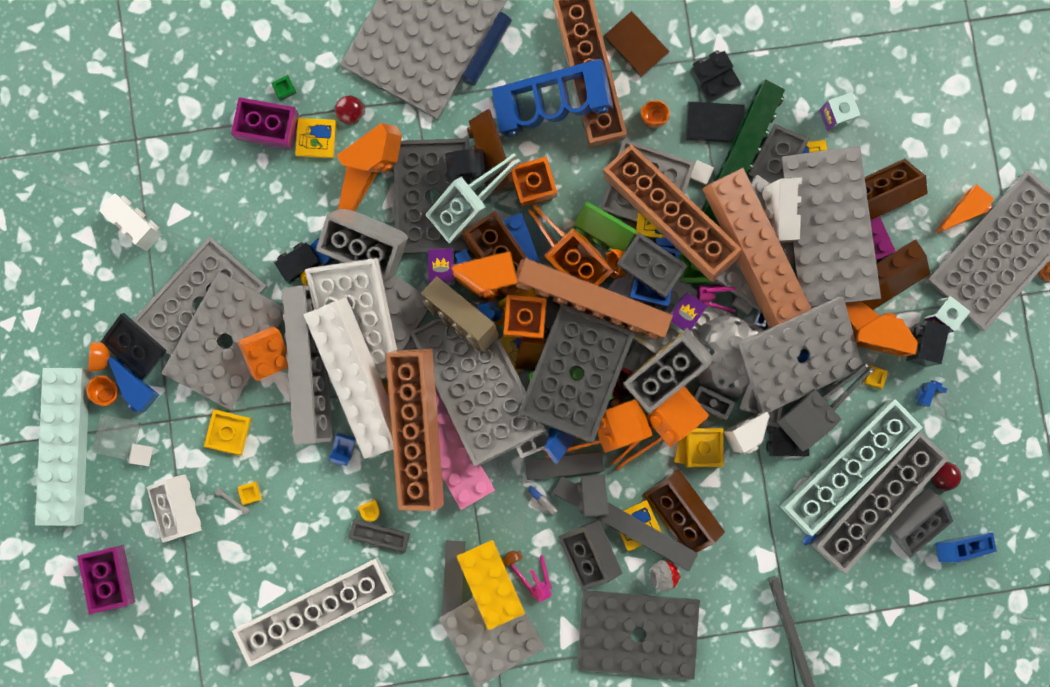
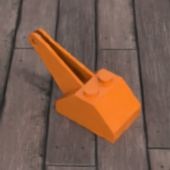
M380 123L336 155L341 164L347 166L338 209L356 212L378 172L387 173L397 163L402 134L397 126Z
M533 204V208L563 237L557 242L538 215L532 209H528V212L552 246L545 254V257L560 272L596 286L601 284L613 272V268L600 252L574 228L565 234L536 204Z
M862 301L845 303L858 347L900 357L916 354L918 342L903 319L896 318L897 315L892 313L878 315Z
M683 386L651 413L645 415L647 421L651 424L649 426L650 430L654 428L660 436L626 458L615 469L618 471L629 461L661 440H664L669 447H672L699 426L709 414L686 387ZM640 441L632 443L621 455L611 462L612 466L621 460Z
M635 399L605 410L597 431L599 440L593 443L589 442L570 447L567 451L601 443L603 451L606 453L652 436L640 402Z

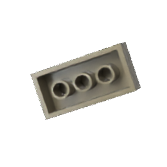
M436 277L421 293L424 298L423 303L427 306L426 309L434 316L437 314L441 318V322L448 328L452 326L455 329L454 332L461 339L466 338L474 350H481L485 353L499 337L495 323L440 278Z

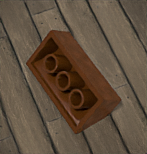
M487 109L469 120V127L466 129L469 138L474 139L475 145L472 147L474 152H479L478 149H483L487 173L506 160L491 111ZM509 165L485 182V187L490 185ZM511 172L491 192L492 196L514 189V180Z
M902 159L864 177L870 220L928 194L926 175L907 159Z
M493 211L467 228L460 235L476 260L510 252L515 274L520 261L525 258L528 259L496 211ZM517 283L497 289L503 299L518 289L516 287Z
M916 239L876 263L881 299L862 302L872 310H875L930 275L927 255Z
M679 469L666 476L643 494L676 541L696 553L716 543L725 533L724 529Z

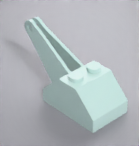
M515 153L469 185L462 177L454 180L425 214L449 244L461 237L460 235L464 230L480 221L487 213L483 201L521 162L520 159H517L511 163L516 158ZM507 165H509L478 196L474 193V191L477 188H479L481 185H483L485 182H487L489 179H491L493 176H495L497 173L503 170Z

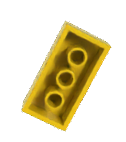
M494 540L457 556L488 630L525 614V610Z

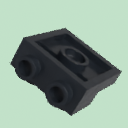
M716 50L709 55V59L705 61L699 59L692 64L693 67L690 74L706 102L712 103L742 85L732 69L734 65L725 50L722 52Z
M766 426V432L769 433L766 451L769 452V456H809V449L802 451L781 426L779 428Z

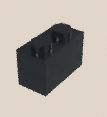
M307 242L297 244L293 247V251L288 254L283 253L279 255L277 261L274 262L288 284L299 279L305 269L321 265V262Z

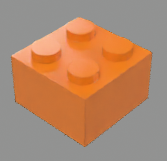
M547 156L521 163L511 171L520 208L557 198V189Z
M507 295L504 337L543 339L546 298Z
M274 326L238 341L249 372L256 381L288 368L286 360L287 349L280 331Z

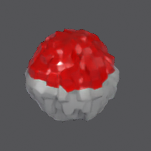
M658 561L649 569L650 582L653 586H656L657 590L669 592L676 588L679 579H681L677 567L673 563H669V561Z

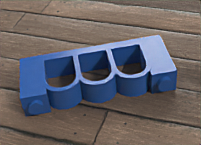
M601 59L492 88L499 132L506 137L517 136V133L523 131L522 127L534 129L543 122L544 118L551 122H560L568 116L569 111L577 116H584L590 113L591 110L597 114H603L608 112V109L613 108L606 67ZM584 77L587 100L583 106L572 108L566 81ZM558 84L561 96L560 110L553 115H547L541 88ZM533 91L536 113L531 120L523 122L520 117L517 95Z

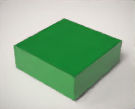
M288 75L271 83L280 101L297 93Z

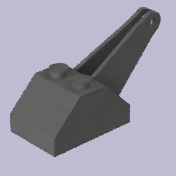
M868 362L821 395L814 388L809 394L800 397L777 421L802 451L813 446L841 421L835 410L874 369L871 367L860 375L831 405L825 399L869 366Z

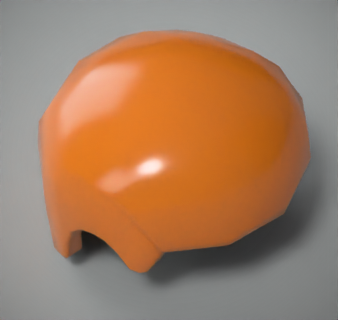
M659 100L648 101L644 107H641V119L650 128H660L670 118L669 108L664 102Z
M612 249L606 253V261L613 268V272L609 276L613 279L622 278L627 274V272L616 266L625 253L619 249Z
M92 342L90 345L88 371H102L107 367L110 352L103 343Z
M104 375L94 377L89 381L86 388L88 398L96 405L102 407L112 405L119 395L118 385L114 380Z

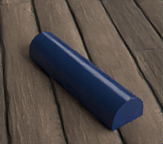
M502 12L498 13L462 78L463 81L473 86L477 84L512 22L509 16Z

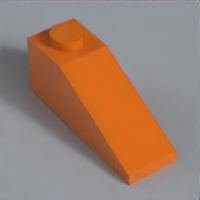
M976 184L969 188L935 231L940 233L982 213L985 215L992 208L991 203L995 198Z

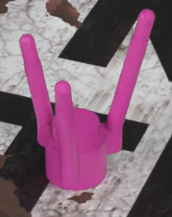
M720 284L698 286L697 299L707 306L734 313L735 309L710 301L714 300L715 292L734 291L736 287H723Z
M540 555L545 583L544 581L539 582L534 570L531 569L530 573L536 584L533 586L534 589L515 565H511V568L531 592L532 597H536L538 602L552 596L550 591L552 586L549 582L543 555Z

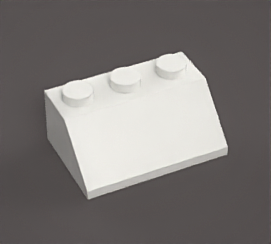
M768 412L753 414L724 431V436L733 452L750 454L758 449L757 445L762 443L769 418Z
M186 474L165 479L147 487L162 543L201 531V521L197 516L195 500L192 498L190 483L186 478Z

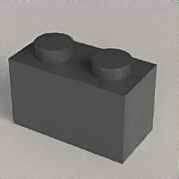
M702 386L696 387L692 395L708 414L722 421L728 419L735 402Z
M605 475L581 477L580 482H577L578 494H581L582 501L579 502V512L583 513V518L607 517L609 512Z

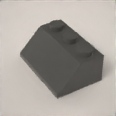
M928 488L904 508L887 527V530L904 553L911 558L949 526L953 519L946 501Z
M600 520L587 523L558 536L582 590L608 583L623 574Z

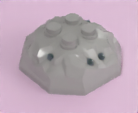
M730 313L704 323L699 333L698 341L710 353L713 360L710 366L697 375L699 384L732 398L744 395L750 378L739 342L763 332V328Z

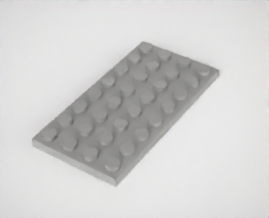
M860 146L783 156L781 159L784 179L802 178V184H798V196H801V202L797 204V214L801 215L800 239L793 241L792 244L797 280L810 307L820 306L839 296L844 298L845 303L881 299Z
M1029 170L1025 171L926 279L945 298L951 296L968 309L970 313L967 315V318L982 331H986L1050 260V189Z
M479 299L470 302V304L478 309L477 305H481ZM441 318L410 332L417 349L433 350L435 386L475 468L546 433L542 423L518 414L526 391L499 338L496 339L485 353L481 350L476 351L469 345V341L466 338L461 339L454 332L455 329L452 326L449 328L441 322Z

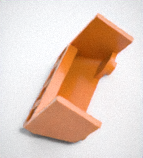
M510 252L461 263L452 267L457 283L480 300H485L486 303L497 301V297H501L497 290L498 288L518 283Z

